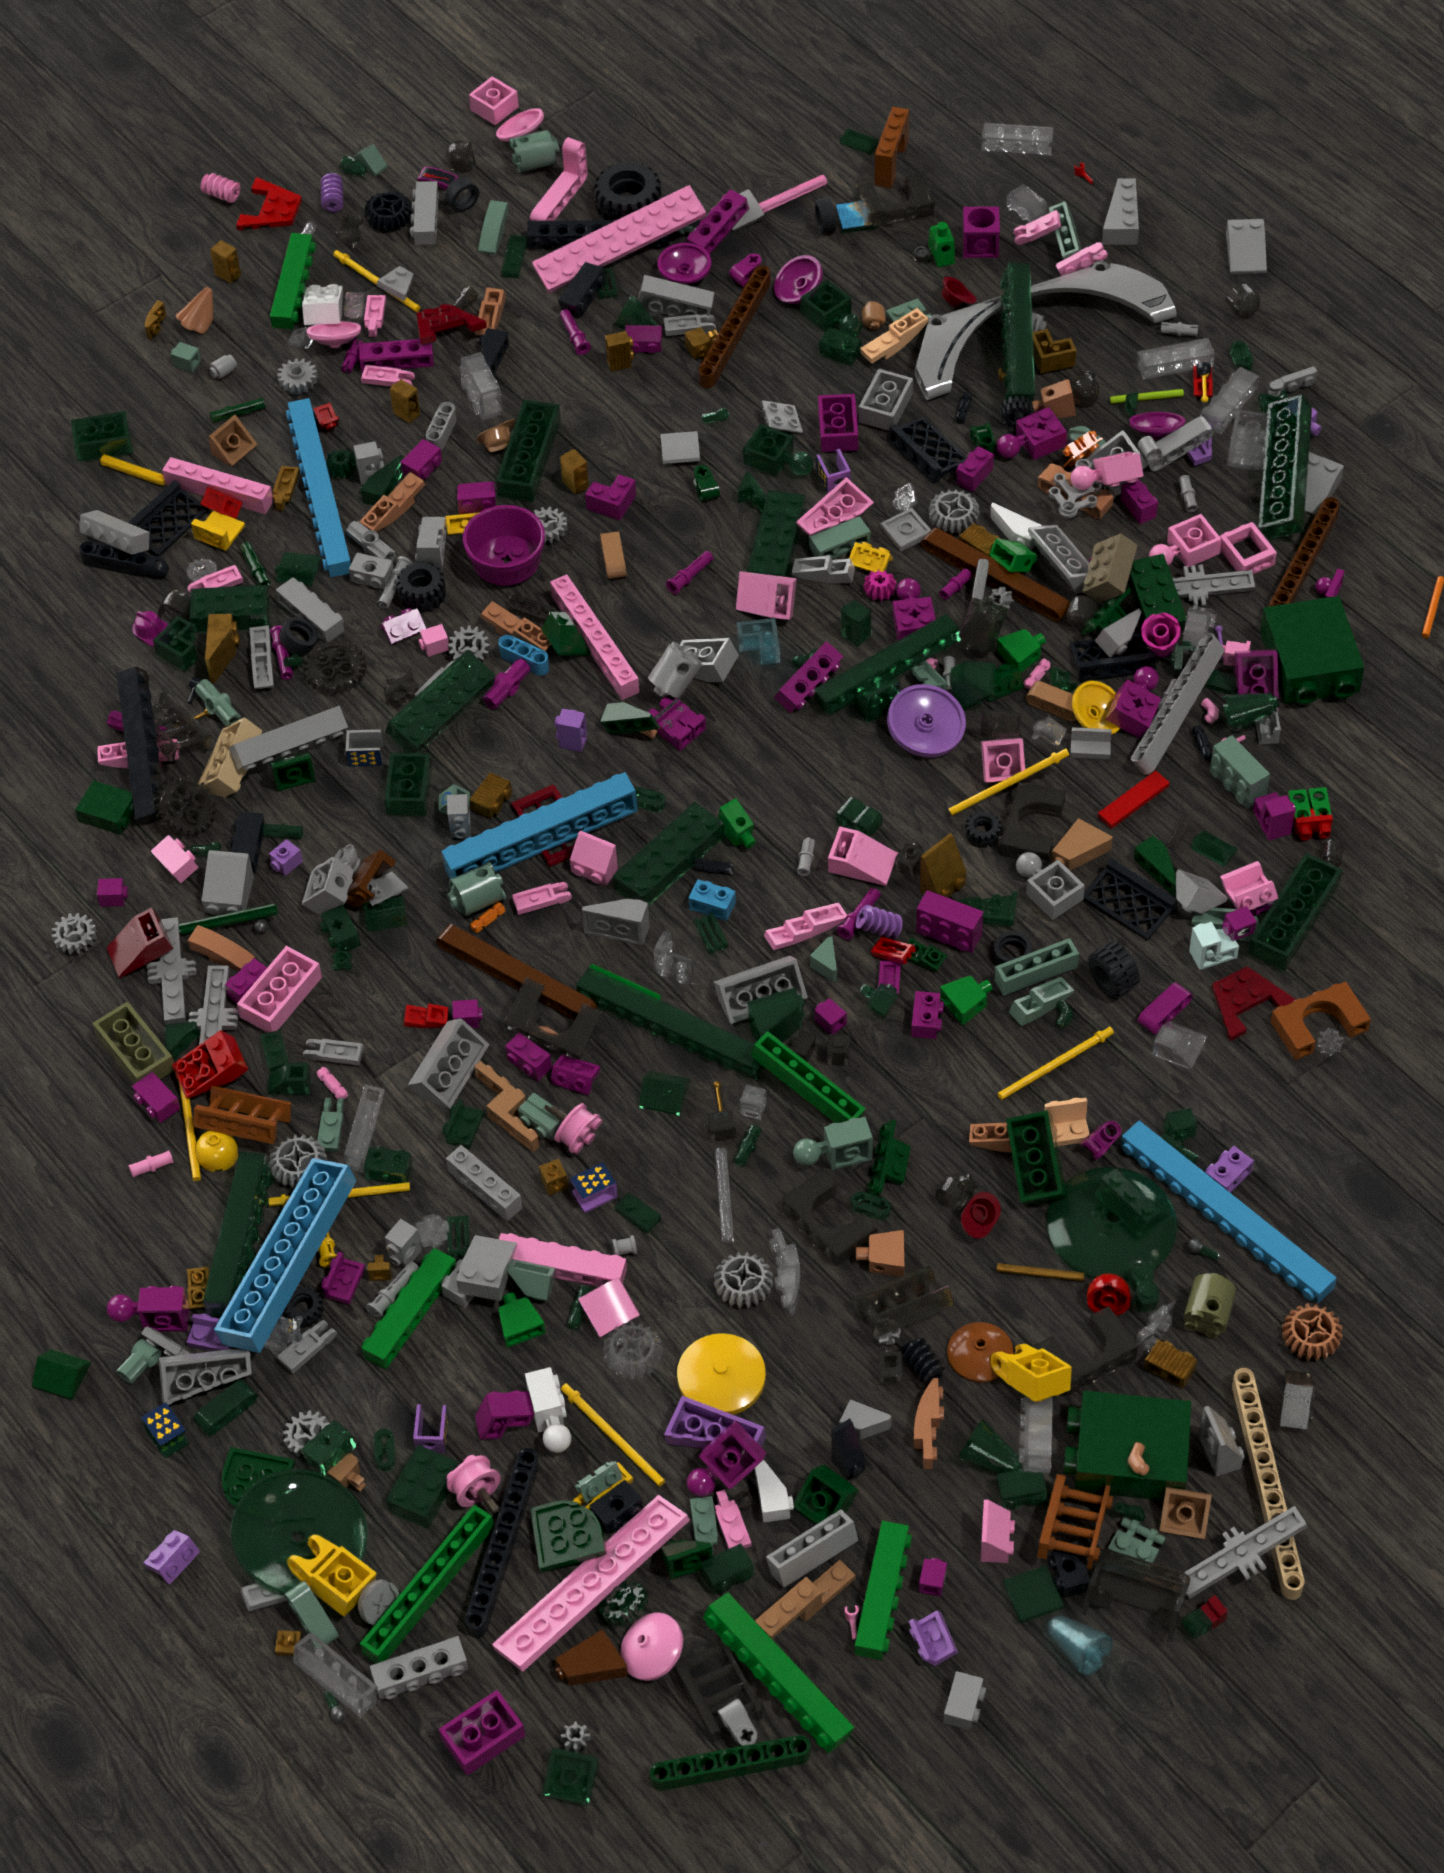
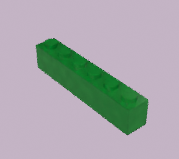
M291 233L270 313L272 328L294 329L295 322H298V310L302 307V294L306 292L305 282L309 280V267H312V255L316 252V242L313 241L312 234Z
M767 1031L754 1044L751 1053L752 1058L834 1123H842L852 1118L863 1117L866 1108Z
M435 1248L424 1256L422 1265L412 1273L407 1286L401 1288L397 1300L394 1304L389 1305L382 1321L379 1320L376 1323L372 1335L364 1340L362 1344L364 1359L387 1370L442 1292V1281L454 1271L456 1265L455 1258Z
M882 1521L855 1642V1655L882 1660L884 1652L888 1653L890 1639L887 1638L888 1631H893L895 1618L891 1617L892 1611H897L899 1597L896 1596L897 1589H902L904 1576L900 1575L901 1569H906L908 1555H905V1550L911 1547L912 1535L909 1534L908 1525Z

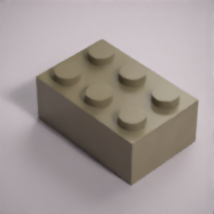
M1121 533L1097 543L1093 548V555L1088 565L1089 569L1084 580L1082 592L1098 603L1123 594L1138 545Z

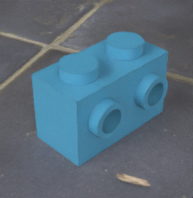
M699 879L689 896V910L724 921L728 920L736 904V893L734 890Z

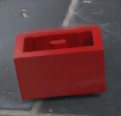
M219 1030L172 1064L186 1098L209 1091L212 1085L219 1087L232 1082L249 1070L235 1038L222 1030Z

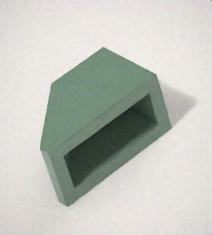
M516 1259L512 1260L508 1267V1273L523 1293L535 1300H547L552 1293L555 1268Z

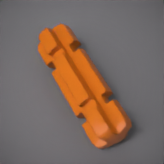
M500 902L493 905V909L490 908L479 916V920L475 919L470 923V928L475 933L480 932L483 929L482 927H486L498 918L497 915L500 916L505 912V907Z

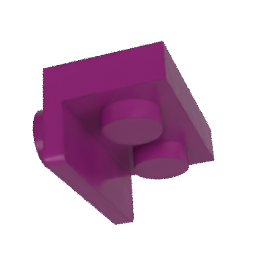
M562 1054L552 1067L551 1084L589 1095L592 1082L599 1075L601 1066Z

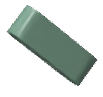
M305 1581L284 1594L307 1634L319 1650L339 1637L335 1627Z

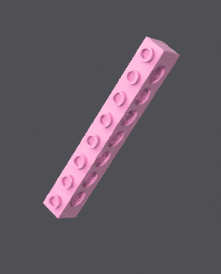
M566 574L550 581L552 598L560 610L569 615L589 648L590 654L620 698L624 700L638 694L639 680L637 675L568 575Z

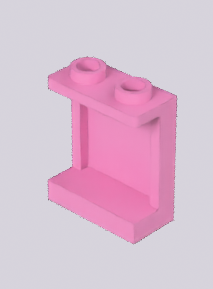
M1258 861L1220 876L1225 893L1237 910L1245 906L1251 910L1278 899L1273 881L1267 880Z

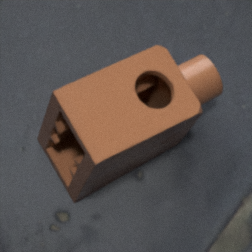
M1069 379L1042 388L1040 390L1042 399L1032 401L1034 412L1049 407L1057 418L1076 416Z
M904 1230L870 1235L869 1247H856V1260H869V1271L871 1273L904 1277Z

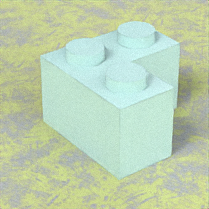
M1212 922L1201 923L1192 928L1189 951L1199 970L1237 958L1239 945L1236 940L1232 941L1229 935L1224 933L1223 929L1216 930Z

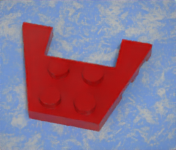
M255 178L251 188L252 193L267 195L259 216L240 214L236 224L237 230H244L243 227L259 229L260 226L269 225L270 228L293 225L302 202L301 196L260 178Z

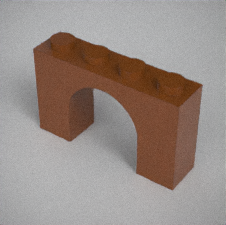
M892 107L875 152V186L892 188L896 178L897 151L905 153L909 142V109Z
M1346 981L1334 984L1326 990L1316 991L1306 998L1296 999L1293 1003L1279 1006L1272 1011L1271 1024L1294 1060L1314 1053L1316 1041L1303 1022L1305 1017L1312 1013L1324 1012L1333 1015L1339 1020L1350 1038L1369 1031L1371 1018Z

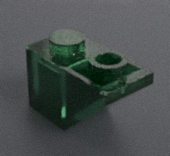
M287 1063L270 1073L268 1094H310L311 1073L309 1064Z

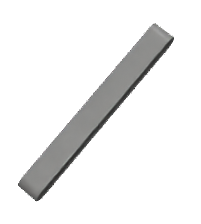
M1207 634L1200 640L1134 751L1131 760L1143 775L1150 774L1157 767L1224 653V647L1214 634Z

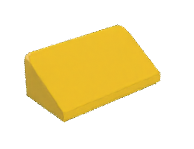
M478 513L446 516L447 535L463 534L467 523Z

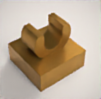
M375 1255V1263H368L370 1281L392 1280L390 1262H385L384 1255Z
M278 1631L275 1649L276 1656H299L301 1631Z

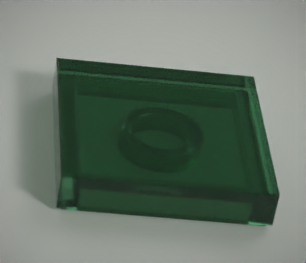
M1047 1566L1005 1579L1003 1582L1020 1623L1062 1610L1064 1607Z

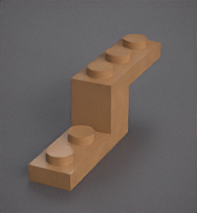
M479 1061L474 1066L476 1078L498 1094L486 1106L488 1117L534 1153L539 1148L538 1135L533 1129L526 1128L517 1117L519 1115V1107L526 1101L525 1094L520 1089H515L511 1086L505 1077L497 1075L491 1066H486Z
M839 1560L813 1583L805 1577L757 1618L755 1622L773 1639L798 1616L804 1622L809 1620L856 1579V1575Z

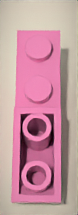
M177 739L157 742L159 764L161 767L163 761L179 759V743ZM125 742L98 746V763L110 767L129 769Z

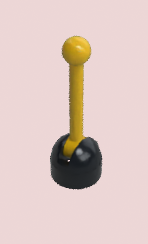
M1201 362L1197 364L1196 370L1198 376L1202 378L1203 384L1201 401L1206 403L1209 400L1206 393V378L1211 374V364Z

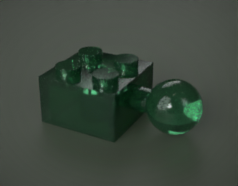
M828 279L800 297L801 313L822 330L826 331L839 323L840 332L846 337H855L861 332L862 322L858 316L852 314V298Z
M763 424L758 426L743 448L744 464L775 476L778 475L785 463L789 464L791 470L800 476L810 473L814 464L812 457L806 452H797L792 455L794 452V437L792 435Z

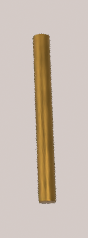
M997 1263V1272L1084 1281V1273Z

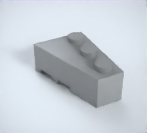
M422 517L421 525L418 526L419 537L417 539V553L415 555V562L421 563V561H426L427 564L431 562L434 566L437 565L442 572L447 533L445 517Z

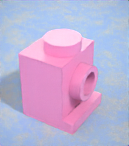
M1227 641L1226 645H1222L1224 647V653L1221 656L1224 657L1223 665L1235 667V651H1250L1251 641H1247L1246 644Z

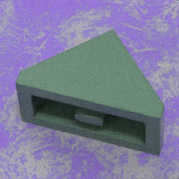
M374 144L362 149L351 158V161L374 176L388 168Z
M831 936L810 955V967L830 981L837 982V967L833 937Z

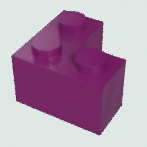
M618 474L611 487L593 481L585 494L586 509L620 521L637 495L636 481Z
M1275 792L1254 798L1253 812L1268 841L1290 835L1294 825L1293 818L1296 808L1294 803L1290 802L1288 796L1279 797L1278 793Z
M515 1390L506 1393L497 1391L487 1393L475 1415L480 1440L501 1439L507 1427L529 1426L535 1415L529 1391L520 1392Z

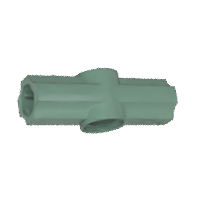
M207 679L201 680L196 685L195 691L205 701L209 714H216L226 726L241 719V716L231 706L230 698L226 693L220 694Z

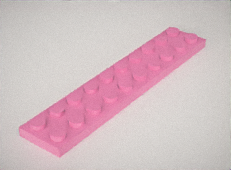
M690 185L533 261L532 266L548 293H551L569 284L585 262L603 267L705 217L706 211Z
M660 1495L655 1497L605 1542L607 1555L585 1560L492 1644L494 1650L523 1672L690 1521L688 1515Z

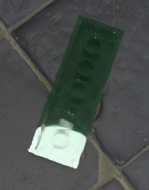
M523 400L496 479L497 496L534 502L561 421L559 404Z
M768 490L747 572L789 577L801 530L796 522L805 514L806 510L805 495Z
M467 649L388 722L385 732L414 758L493 685L496 675Z
M694 801L613 875L614 890L626 899L647 902L649 907L694 866L696 858L701 859L725 837L724 822Z
M1305 853L1278 895V899L1275 900L1250 939L1248 954L1282 970H1286L1338 888L1343 869Z

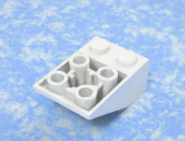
M330 284L327 287H320V285L309 286L306 289L302 303L304 325L340 324L342 318L343 287L337 284Z

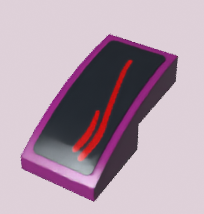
M424 167L417 181H437L438 186L446 190L458 176L441 169Z

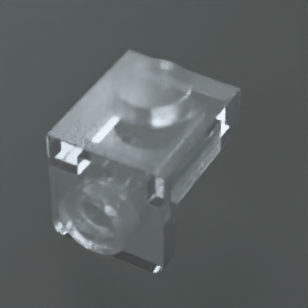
M363 292L346 293L345 317H350L351 319L360 318L365 310Z
M911 483L895 491L896 498L892 500V505L900 511L904 512L917 504L915 488Z
M1047 716L1042 721L1036 722L1033 727L1034 733L1032 738L1036 740L1042 736L1057 747L1061 744L1067 729Z

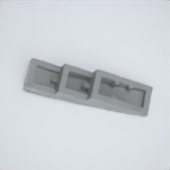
M269 625L250 628L254 689L274 687Z

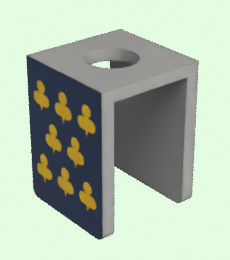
M380 729L347 730L346 756L348 767L383 765L380 748L383 747L384 743Z

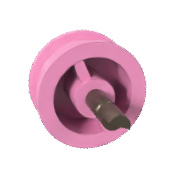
M583 1103L577 1105L568 1115L554 1105L551 1108L548 1105L544 1107V1109L562 1122L556 1132L555 1141L557 1143L563 1142L567 1145L569 1152L572 1154H578L585 1143L589 1145L594 1140V1132L602 1123L601 1117L598 1114L593 1115L587 1111V1106Z
M470 1455L462 1464L447 1475V1488L451 1493L457 1495V1502L460 1506L471 1507L483 1501L492 1513L500 1511V1508L490 1495L498 1487L501 1476L497 1470L490 1468V1461L486 1456Z

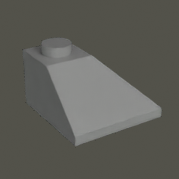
M1180 869L1177 870L1176 899L1182 904V908L1189 913L1195 911L1202 914L1227 901L1228 897L1208 879Z

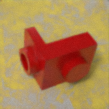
M331 403L313 408V413L321 431L325 429L329 431L337 427L339 418L335 415Z

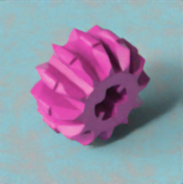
M878 569L876 573L871 571L866 576L864 590L867 597H872L873 601L880 599L882 602L883 598L889 600L890 595H894L896 581L893 579L892 574H887L886 570L880 572Z

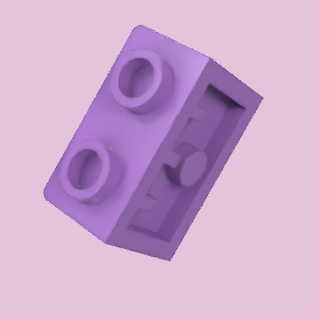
M207 1314L192 1315L193 1325L186 1342L188 1347L207 1351L232 1349L230 1346L223 1345L214 1331L220 1319L213 1318Z

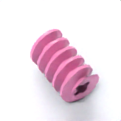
M215 173L206 174L201 181V191L215 198H220V200L233 203L239 195L240 183H234L233 180H228V178H223L220 175L217 176Z

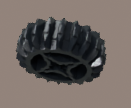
M391 190L387 193L383 191L382 194L376 193V196H371V199L367 200L365 218L373 229H378L379 232L382 230L386 232L392 230L394 232V229L400 230L401 226L406 227V223L410 222L412 205L408 197H405L403 193L399 194L398 191L392 193Z

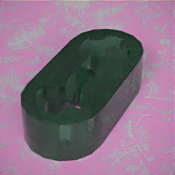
M1243 341L1233 342L1230 355L1236 368L1242 372L1250 371L1253 367V357L1247 344Z
M634 787L636 797H638V808L652 812H660L665 808V796L662 793L643 787Z
M861 1191L853 1194L851 1198V1207L856 1213L878 1220H884L890 1215L891 1205L885 1198ZM864 1200V1203L861 1205L857 1204V1202ZM883 1206L884 1209H882V1211L879 1212L878 1209H880V1207Z
M386 1428L379 1429L374 1435L375 1462L377 1468L381 1471H390L396 1464L394 1435L391 1430ZM384 1436H387L386 1446H383L381 1441ZM384 1453H387L388 1456L387 1463L382 1461Z

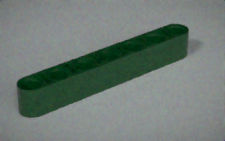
M797 1735L661 1761L651 1766L650 1781L655 1790L665 1791L801 1765L810 1759L811 1745L807 1737ZM797 1747H803L806 1749L802 1753H798L795 1751ZM775 1751L782 1753L780 1757H774L771 1754ZM750 1756H758L760 1758L755 1762L748 1760ZM728 1760H733L736 1762V1764L733 1766H727L725 1762ZM706 1764L713 1766V1768L708 1771L702 1769V1767ZM682 1769H687L690 1771L686 1775H681L678 1773ZM660 1773L666 1775L662 1780L656 1779L655 1776Z

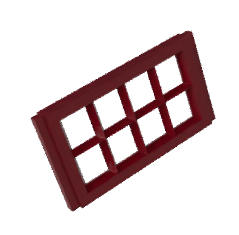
M552 784L511 802V806L517 816L520 817L525 814L522 810L534 804L540 808L542 806L540 801L552 796L557 801L563 797L556 786ZM563 843L561 844L564 848L563 850L552 855L548 850H544L541 854L549 867H552L570 859L574 845L567 847Z

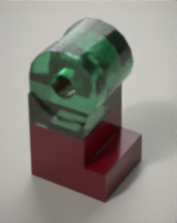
M1216 1595L1208 1599L1205 1605L1187 1615L1182 1620L1181 1625L1192 1639H1196L1225 1622L1228 1611Z

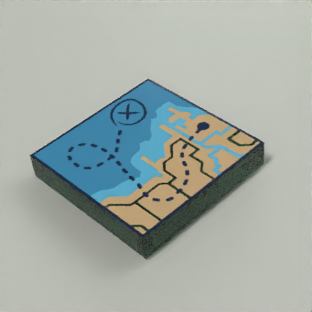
M870 199L835 205L842 234L877 228V221Z

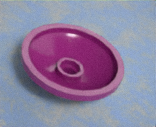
M678 243L669 246L658 258L660 274L665 279L679 284L697 282L703 279L711 269L709 253L703 247L692 243Z
M809 255L798 256L787 262L778 272L774 282L776 296L787 304L799 303L809 298L817 290L822 279L823 270L820 262Z
M1146 412L1132 416L1129 419V425L1133 430L1144 436H1151L1154 440H1161L1163 437L1184 426L1185 418L1169 412Z

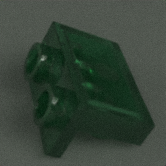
M403 896L385 899L382 903L373 906L369 902L363 904L368 932L408 924Z
M458 1099L456 1105H453L451 1108L449 1122H445L442 1133L445 1135L446 1143L458 1147L462 1145L470 1150L484 1117V1111L464 1106L463 1100Z

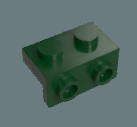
M1011 664L1000 665L998 669L983 672L981 676L975 678L977 685L986 691L989 701L1023 688L1020 670Z

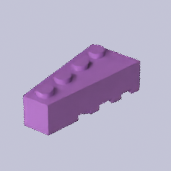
M682 1396L664 1437L669 1445L704 1449L735 1420L761 1447L766 1438V1433L761 1425Z

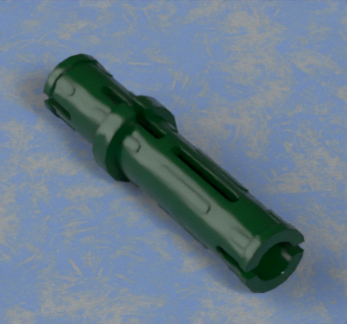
M261 397L231 407L228 405L224 409L209 412L214 424L222 420H229L233 415L240 416L260 409H266L264 399Z
M243 543L240 550L251 568L253 578L257 580L261 589L268 588L271 582L266 575L265 567L261 565L251 543Z

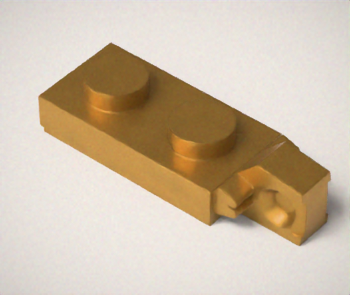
M281 466L272 492L276 510L283 511L286 502H290V499H292L300 475V468Z

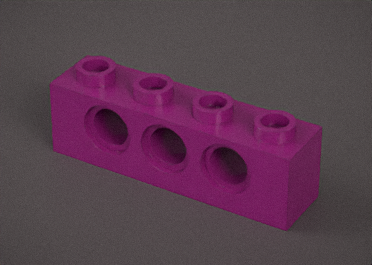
M730 189L722 196L719 203L710 210V213L700 221L697 228L688 235V243L703 247L710 255L750 209L747 198Z
M420 339L359 344L361 372L364 371L365 365L397 369L434 367L432 343L421 345Z
M826 641L777 692L774 698L790 713L795 708L799 710L806 703L804 699L807 696L811 698L818 690L816 686L819 683L823 685L830 678L828 676L829 672L835 673L841 666L839 662L844 656Z

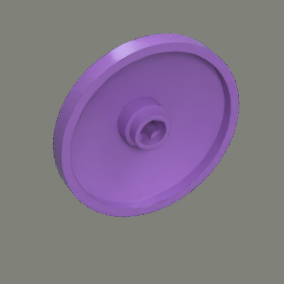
M918 684L903 689L894 697L888 710L887 724L893 739L906 751L921 757H939L951 752L959 744L965 732L966 718L960 703L949 692L933 685Z

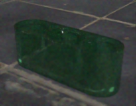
M240 1379L202 1407L195 1414L193 1420L208 1436H212L256 1402L258 1395L243 1379Z

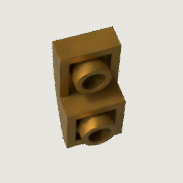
M158 300L147 315L145 330L149 340L160 332V322L167 315L164 302Z
M209 1267L187 1269L189 1309L211 1307Z

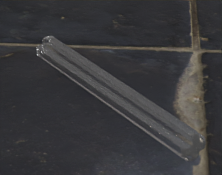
M717 1148L715 1156L722 1241L724 1243H731L734 1238L726 1148Z

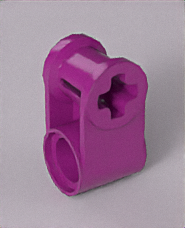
M758 254L748 255L730 269L729 277L742 287H745L755 268L760 266L762 262L761 256Z
M1116 1121L1103 1123L1089 1134L1080 1145L1082 1147L1085 1146L1093 1155L1092 1158L1097 1160L1121 1135V1127ZM1106 1128L1109 1129L1110 1136L1106 1133Z

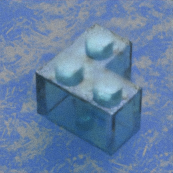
M775 618L737 622L739 652L759 650L761 665L780 663V646Z

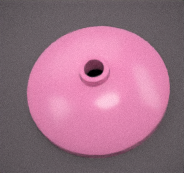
M537 108L529 109L511 117L499 127L496 132L497 138L500 141L509 142V139L535 133L543 121V111Z
M341 321L340 324H316L307 329V336L320 344L330 345L331 348L341 347V344L348 343L357 337L361 332V326L357 323Z
M650 1613L639 1618L631 1625L621 1645V1657L627 1664L628 1673L639 1680L649 1681L660 1678L672 1669L679 1659L683 1647V1634L679 1624L667 1614Z

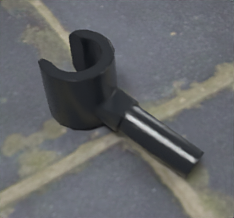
M192 677L189 682V687L193 688L187 701L189 704H192L197 694L195 691L196 685L201 681L196 677Z

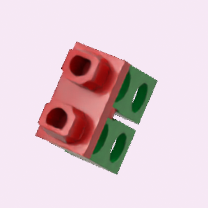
M1327 788L1308 789V794L1306 789L1288 791L1287 796L1296 808L1293 818L1294 833L1299 834L1302 841L1311 839L1312 832H1318L1321 839L1329 838L1333 818ZM1317 793L1322 794L1321 797H1313ZM1297 795L1302 796L1300 799H1293Z

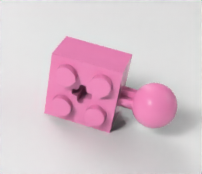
M1125 452L1093 459L1094 470L1087 466H1078L1072 471L1070 480L1072 485L1079 490L1090 488L1094 481H1099L1103 485H1109V487L1118 486L1121 481H1127V483L1138 481V477H1143L1140 454Z
M1199 514L1169 527L1167 538L1169 546L1165 544L1155 545L1150 550L1149 557L1164 553L1169 566L1173 561V557L1178 556L1182 563L1189 568L1192 565L1219 555L1221 538L1203 515Z

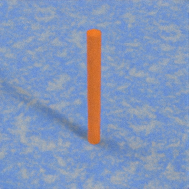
M1442 576L1437 577L1423 628L1422 637L1425 639L1430 636L1444 584V577Z

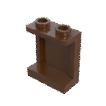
M381 849L364 858L352 876L353 881L348 888L346 903L358 908L372 900L375 894L367 889L372 877H377L391 869L396 861Z

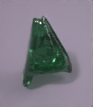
M632 294L613 324L621 329H625V325L659 326L640 301Z

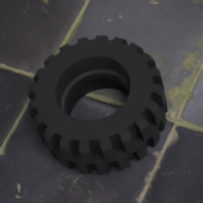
M628 161V163L618 162L617 165L612 164L608 169L605 168L597 176L594 183L595 207L598 214L604 220H619L662 199L661 181L657 173L649 166H643L639 162L636 164L633 161ZM626 192L637 193L636 195H633V196H620V195H619V194L626 193Z

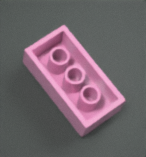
M285 946L237 1003L240 1018L274 1035L322 978L319 963Z

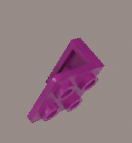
M494 482L466 483L457 486L459 515L480 513L487 508L496 506Z

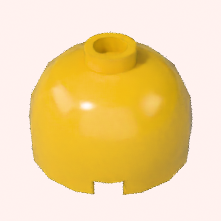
M208 1130L198 1139L195 1153L203 1169L210 1172L220 1169L225 1171L233 1166L238 1159V1146L232 1135Z

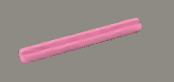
M820 175L759 203V206L763 213L826 185L827 178L824 175Z

